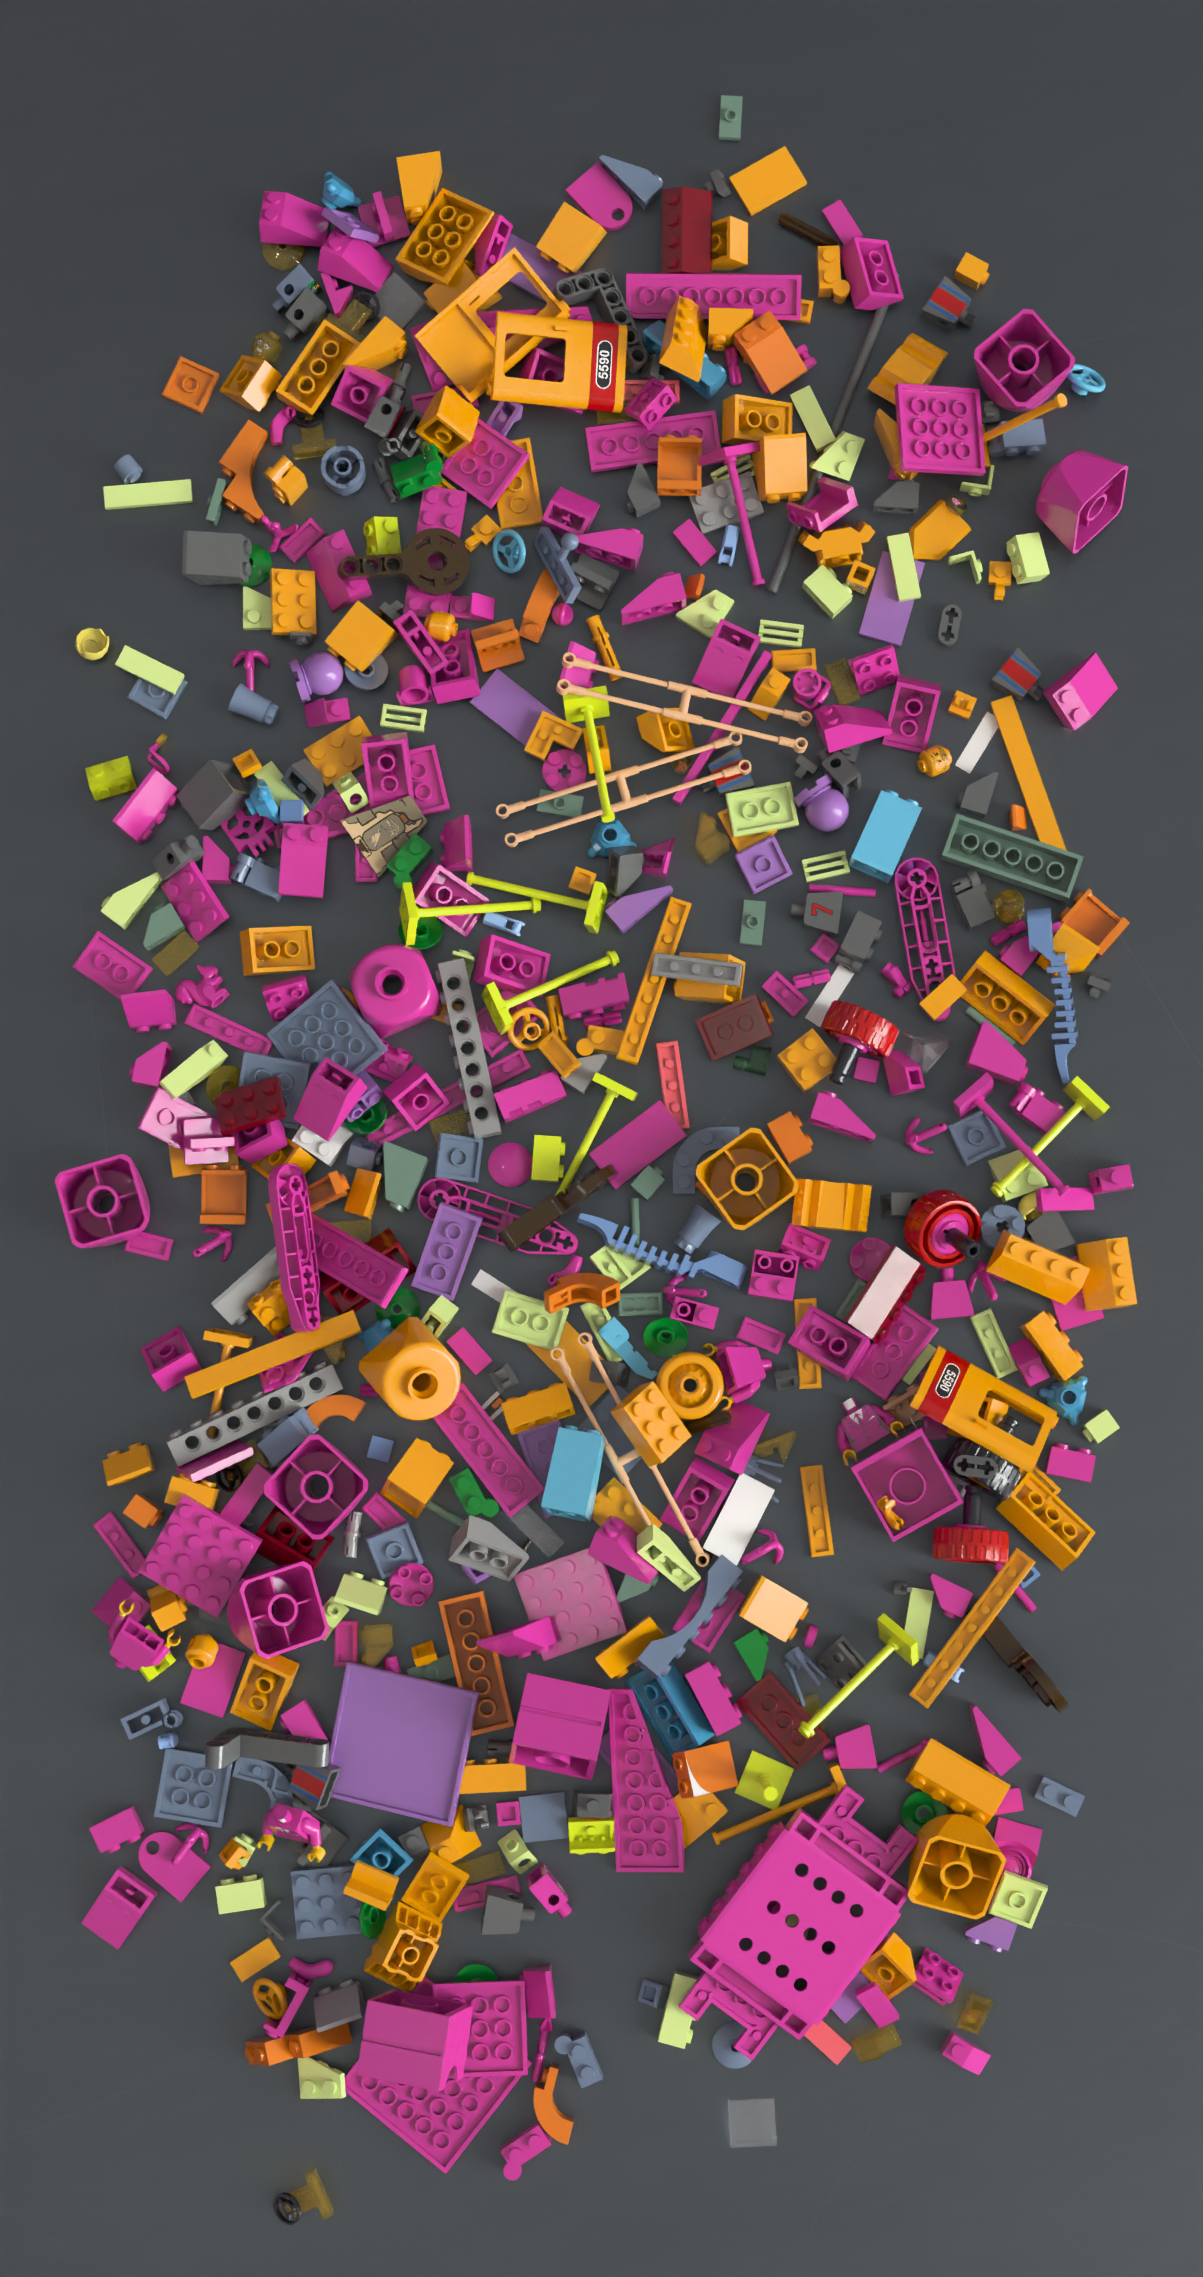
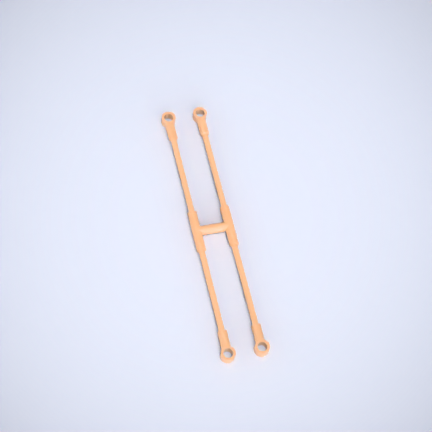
M571 652L565 653L562 658V665L565 668L575 666L667 687L668 690L682 693L679 711L665 707L662 709L589 691L584 687L570 684L566 679L559 680L556 686V691L561 695L571 693L603 699L697 725L704 724L777 742L779 745L793 748L797 753L805 752L808 746L805 738L800 737L795 740L782 736L776 737L703 719L702 716L688 713L691 695L705 699L707 697L780 715L783 718L798 721L803 727L810 725L812 720V714L808 711H802L801 713L786 709L783 711L710 693L705 689L673 681L666 682L576 658Z
M731 732L729 736L714 740L713 743L640 766L635 765L604 775L606 783L617 781L623 800L619 803L611 804V812L614 813L646 803L648 800L721 777L726 778L739 773L749 774L752 770L751 763L748 760H742L738 765L723 769L722 772L633 798L630 796L625 780L626 777L638 774L639 771L706 750L718 749L731 744L738 746L742 743V734ZM737 735L740 737V739L738 741H733L732 737ZM743 764L749 765V768L747 770H742L741 766ZM595 779L525 802L519 801L510 805L500 804L496 808V813L499 818L505 819L509 814L523 810L527 806L595 786L597 781ZM502 808L507 809L505 814H500L499 810ZM602 809L533 831L528 830L518 834L508 833L505 836V843L508 847H516L519 842L534 838L536 835L603 814ZM514 837L516 840L514 843H509L508 839Z
M583 1332L578 1336V1343L585 1347L590 1359L596 1364L618 1405L621 1399L599 1360V1355L592 1344V1335L588 1332ZM583 1335L588 1336V1343L582 1342L581 1338ZM561 1347L553 1348L550 1352L551 1358L557 1361L564 1376H567L594 1429L601 1432L600 1435H603L605 1438L604 1451L621 1483H624L643 1521L649 1527L651 1522L628 1481L630 1479L623 1468L624 1464L640 1457V1454L635 1448L620 1457L616 1455L571 1374L572 1370L564 1357V1349ZM555 1350H559L561 1352L560 1358L555 1357ZM657 1464L648 1466L649 1469H652L689 1539L688 1542L696 1555V1564L700 1567L707 1566L710 1562V1556L703 1551L697 1538H694L656 1467ZM699 1557H706L707 1562L701 1563Z

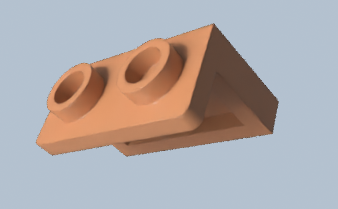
M918 1384L906 1388L907 1393L900 1397L895 1395L887 1399L888 1404L882 1407L884 1411H888L897 1421L901 1422L905 1428L913 1424L911 1418L916 1423L927 1416L910 1406L919 1388Z

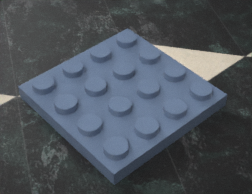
M331 979L266 1034L284 1058L311 1063L308 1083L312 1074L325 1057L357 1075L388 1050L335 979Z

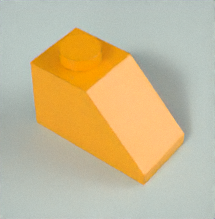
M772 667L758 688L751 703L775 708L790 686L791 679ZM747 708L748 711H750L751 713L758 716L764 721H766L769 715L771 714L768 712Z
M595 726L603 771L608 772L611 771L605 726ZM583 728L589 774H594L587 730Z

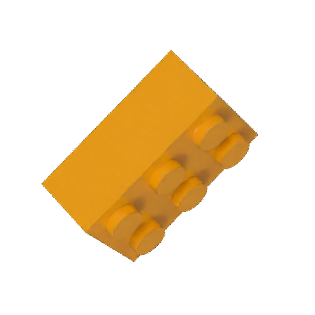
M654 1381L639 1385L610 1411L647 1466L663 1463L691 1437V1434Z

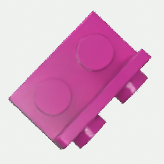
M651 377L623 410L628 416L641 421L647 430H651L677 400V397L667 384Z
M381 1039L388 1050L366 1067L365 1070L393 1083L407 1071L413 1056L407 1050L394 1048L387 1041Z
M790 1223L778 1253L800 1256L798 1264L803 1265L806 1269L819 1271L831 1239Z

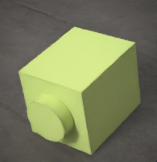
M1104 1409L1082 1425L1085 1429L1082 1433L1089 1442L1093 1441L1097 1444L1120 1427L1108 1410Z

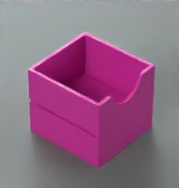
M922 1425L885 1447L858 1460L851 1466L853 1473L893 1542L963 1503L962 1495ZM885 1495L888 1501L891 1499L895 1501V1506L891 1509L904 1521V1526L900 1527V1530H895L888 1525L883 1512L877 1506V1501Z
M527 1673L509 1763L592 1780L611 1691Z
M396 1989L369 1999L367 2001L357 2075L438 2092L445 2088L448 2076L454 2077L456 2081L461 2080L464 2073L473 2005Z

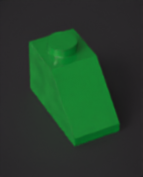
M755 1627L734 1640L733 1643L758 1682L762 1677L769 1649L766 1643L769 1642V1639L763 1629L758 1631Z

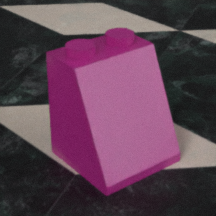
M983 1021L978 1027L964 1068L981 1075L987 1072L993 1079L1011 1086H1015L1018 1082L1021 1083L1028 1071V1067L1025 1066L1027 1060L988 1022Z

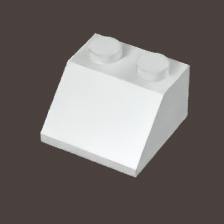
M342 1122L328 1142L304 1126H301L292 1141L332 1167L354 1133L347 1128L346 1123Z

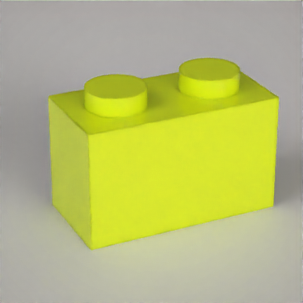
M534 1135L532 1181L559 1183V1178H563L564 1165L560 1164V1156H565L566 1142H561V1137Z

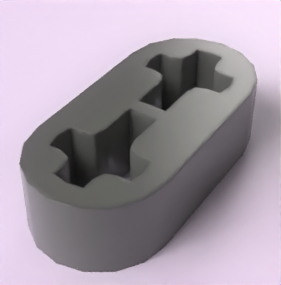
M947 605L942 611L937 640L943 647H951L957 640L962 617L961 609L957 605ZM950 610L954 611V615L957 616L953 618L952 624L948 623L949 616L946 615L949 614ZM947 628L951 629L950 636L953 637L949 641H945V637L941 636L945 635Z
M960 1455L954 1461L955 1471L963 1476L992 1478L998 1471L997 1463L988 1457ZM965 1458L967 1463L975 1464L974 1469L966 1468V1472H962V1468L958 1467V1462H962ZM986 1461H989L990 1466H993L994 1470L989 1471V1475H985V1471L977 1469V1465H985Z

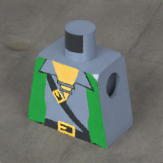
M299 264L276 287L280 296L271 304L280 314L289 305L290 307L293 305L306 287L315 295H318L322 288L305 268Z

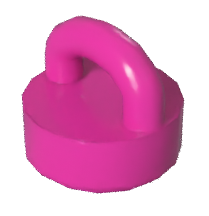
M566 603L556 605L552 610L553 622L560 627L569 625L573 620L572 608Z

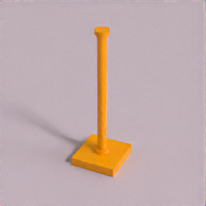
M1060 393L1053 400L985 432L984 424H982L985 469L991 466L987 446L988 440L1057 407L1062 408L1066 406V396Z
M211 1327L205 1330L203 1340L221 1343L223 1349L220 1362L230 1359L231 1350L235 1346L249 1348L254 1345L255 1336ZM224 1387L214 1391L210 1414L220 1410ZM210 1426L206 1434L210 1437L215 1436L217 1427Z
M836 1762L827 1764L834 1781L830 1783L831 1786L721 1832H712L716 1845H720V1842L793 1812L799 1807H805L833 1794L836 1796L846 1784L839 1765Z

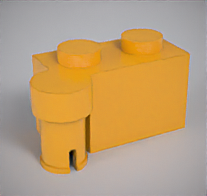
M840 245L818 246L816 254L818 298L831 297L833 293L834 302L842 304L849 295L850 285L847 281L841 279Z
M282 455L273 467H269L264 472V475L272 483V490L275 492L274 496L282 504L286 502L292 506L308 488L304 473L296 466L292 467L293 463L286 456Z
M589 1025L587 1038L580 1039L577 1042V1052L582 1057L590 1056L593 1051L617 1055L625 1031Z
M160 1584L147 1589V1594L150 1598L151 1614L161 1632L186 1620L185 1611L188 1609L185 1602L187 1600Z

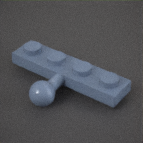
M542 526L533 544L564 602L573 604L582 587L566 557L569 551L574 550L578 546V537L574 533L564 534L561 538L562 547L560 548L550 527Z

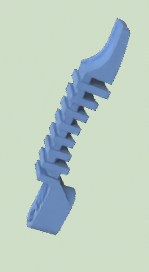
M1027 909L1030 951H1039L1049 959L1051 965H1048L1047 973L1058 972V975H1053V978H1051L1052 984L1062 983V986H1056L1054 992L1055 995L1063 994V997H1057L1056 1006L1064 1005L1065 1008H1057L1056 1017L1066 1016V1019H1058L1054 1024L1055 1028L1067 1027L1068 1030L1053 1031L1051 1036L1052 1039L1069 1038V1041L1055 1042L1056 1044L1054 1045L1061 1080L1063 1083H1068L1070 1079L1067 1056L1075 1046L1078 1035L1077 1029H1074L1076 1018L1073 1019L1075 1014V1007L1072 1008L1073 996L1070 997L1072 985H1069L1071 978L1070 974H1067L1069 963L1064 962L1067 958L1066 952L1057 953L1054 950L1051 909Z
M580 1213L576 1221L598 1231L603 1237L605 1245L612 1248L613 1252L618 1253L620 1251L627 1258L630 1255L634 1257L633 1260L637 1262L642 1260L644 1261L643 1264L647 1266L650 1264L655 1265L654 1268L657 1270L660 1268L665 1269V1273L670 1274L672 1272L679 1279L682 1275L688 1274L686 1280L691 1282L695 1273L699 1272L731 1288L740 1289L748 1271V1267L715 1251H710L706 1259L695 1263L689 1261L691 1256L687 1254L681 1263H677L679 1255L676 1253L667 1261L665 1260L667 1251L663 1250L659 1257L655 1256L657 1248L652 1246L649 1252H645L644 1249L647 1242L643 1240L638 1248L633 1247L638 1238L635 1234L632 1235L628 1244L623 1243L629 1230L627 1226L623 1227L618 1239L615 1240L613 1236L618 1224Z

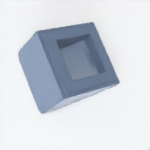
M643 1978L637 2001L654 2008H664L670 1986Z

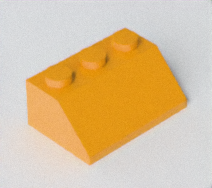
M1127 1237L1104 1239L1076 1245L1078 1262L1090 1268L1082 1286L1085 1312L1129 1307L1137 1304Z
M1041 1311L1019 1328L1029 1339L1057 1381L1063 1382L1083 1367L1081 1363L1083 1358L1076 1349L1072 1350L1067 1344L1070 1342L1067 1335L1063 1331L1059 1332L1055 1327L1057 1322L1049 1312L1046 1314L1045 1311Z
M648 1615L599 1652L595 1659L611 1679L615 1676L619 1679L628 1672L627 1667L633 1662L635 1663L636 1659L651 1641L663 1639L666 1636L651 1616Z

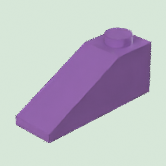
M669 885L624 896L619 900L615 898L606 905L605 915L623 935L673 893V888Z

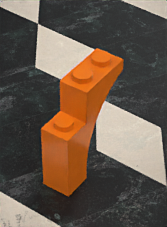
M248 419L219 461L222 469L221 472L230 479L234 477L222 497L225 502L224 505L231 511L236 512L238 510L248 522L252 524L256 522L261 525V516H264V513L254 498L252 477L256 459L269 437L266 430Z
M336 1170L308 1186L311 1213L324 1208L325 1204L348 1196L347 1190L350 1189V1186L344 1174L340 1175ZM268 1203L265 1206L272 1221L271 1206Z
M345 2023L319 2033L316 2026L286 2033L283 2038L278 2036L277 2038L252 2039L245 2042V2056L250 2065L271 2066L292 2058H307L352 2043L349 2025Z

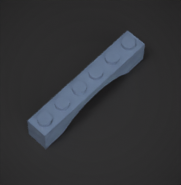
M721 1554L704 1575L703 1597L693 1619L677 1633L663 1639L651 1641L636 1659L635 1663L655 1680L659 1675L664 1678L672 1668L669 1665L672 1659L675 1657L678 1660L686 1650L683 1647L688 1640L692 1642L700 1633L697 1629L703 1622L706 1625L713 1617L712 1609L716 1605L720 1608L728 1598L725 1593L729 1588L734 1590L742 1579L739 1576L743 1571Z

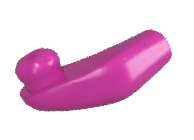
M283 407L269 425L271 445H282L283 429L296 415L294 407Z
M573 1254L565 1269L548 1276L547 1282L552 1288L557 1286L556 1279L579 1273L584 1258Z
M294 1957L288 1967L303 1979H313L329 1975L333 1970V1963L329 1960H322L314 1964H308Z

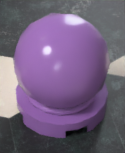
M315 652L307 656L303 663H299L297 658L289 661L302 703L310 701L309 695L312 693L328 695L336 691L343 681V666L341 662L328 652Z
M827 774L815 781L817 786L809 791L805 788L794 798L798 808L806 807L805 815L808 822L817 830L825 832L839 829L849 816V806L846 797L840 791L831 789L834 781Z

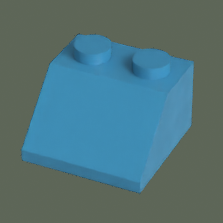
M379 1828L356 1848L350 1861L356 1864V1861L359 1860L398 1876L414 1859Z

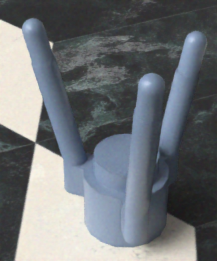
M751 1455L743 1472L744 1474L751 1477L750 1475L755 1476L758 1473L778 1483L782 1482L775 1475L758 1468L760 1465L758 1463L780 1468L784 1466L782 1463ZM772 1495L771 1500L778 1503L779 1500Z
M797 1646L784 1655V1658L787 1660L784 1666L789 1672L800 1705L803 1707L805 1702L792 1668L794 1667L795 1670L803 1667L817 1686L820 1685V1682L807 1666V1663L822 1678L826 1679L827 1675L808 1657L805 1651H802Z

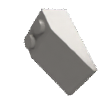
M469 1515L451 1538L448 1560L510 1582L528 1561L529 1555L491 1522Z
M352 1978L340 1982V1986L331 1989L330 1986H327L317 1991L318 1994L314 1996L313 2000L318 2033L363 2017L367 2004L359 1980L353 1982Z

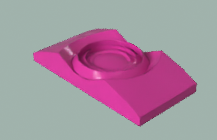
M1001 1817L997 1818L993 1839L1003 1853L1006 1862L991 1901L1004 1870L1030 1879L1039 1850L1042 1829Z

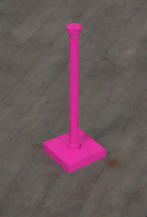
M758 442L723 447L698 457L699 466L723 462L724 465L727 464L752 572V586L764 584L765 580L761 577L735 462L739 458L760 451Z
M986 1072L953 1101L955 1114L962 1119L974 1107L978 1106L1058 1190V1195L1060 1197L1065 1196L1071 1188L1068 1185L1065 1186L984 1101L994 1091L993 1078Z

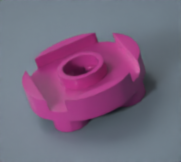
M563 749L552 752L543 764V779L554 792L582 784L586 779V765L583 758L574 751ZM564 766L567 767V770H571V773L567 774L565 778L562 777L561 773H558V770Z

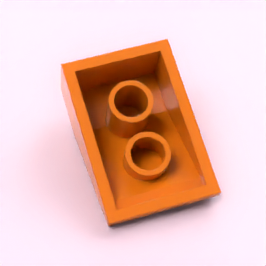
M770 310L734 334V346L771 395L807 372V368L795 347Z

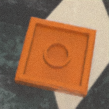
M180 356L162 392V397L202 414L220 378V374Z

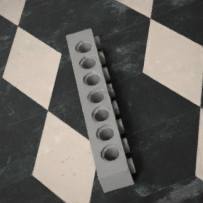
M461 958L438 963L439 970H436L435 974L437 983H442L444 991L440 992L442 1005L447 1004L448 1013H445L444 1016L447 1027L451 1026L453 1034L449 1035L451 1048L456 1047L457 1056L453 1058L456 1070H461L462 1078H458L460 1091H465L467 1098L462 1100L465 1113L470 1112L471 1121L467 1122L470 1135L474 1134L475 1139L502 1134L465 960ZM451 980H458L460 986L452 990L448 988V983ZM457 1001L465 1004L461 1011H455L452 1006ZM460 1023H467L469 1029L467 1032L461 1033L457 1030V1026ZM466 1044H471L474 1050L471 1054H464L461 1051L462 1047ZM469 1066H476L479 1069L475 1076L467 1075L466 1070ZM475 1087H480L483 1090V1094L479 1098L471 1096V1090ZM485 1109L488 1115L485 1119L480 1120L475 1117L476 1111Z
M321 1361L313 1366V1370L305 1372V1370L301 1371L295 1382L267 1393L264 1390L257 1391L251 1395V1399L245 1402L243 1399L236 1401L230 1405V1409L224 1412L222 1409L210 1414L211 1418L205 1421L199 1419L189 1424L190 1428L184 1431L177 1429L168 1434L169 1438L166 1439V1442L177 1466L188 1463L284 1417L286 1414L289 1415L343 1389L331 1362ZM314 1377L321 1379V1384L317 1388L309 1386L310 1380ZM293 1387L301 1389L300 1395L296 1398L289 1396V1390ZM270 1398H280V1404L277 1407H270L268 1405ZM256 1406L260 1409V1412L256 1417H250L247 1414L249 1408ZM232 1416L238 1417V1425L235 1427L228 1426V1418ZM210 1426H216L219 1429L218 1434L213 1437L208 1436L206 1430ZM189 1436L198 1438L195 1446L186 1445L185 1441Z

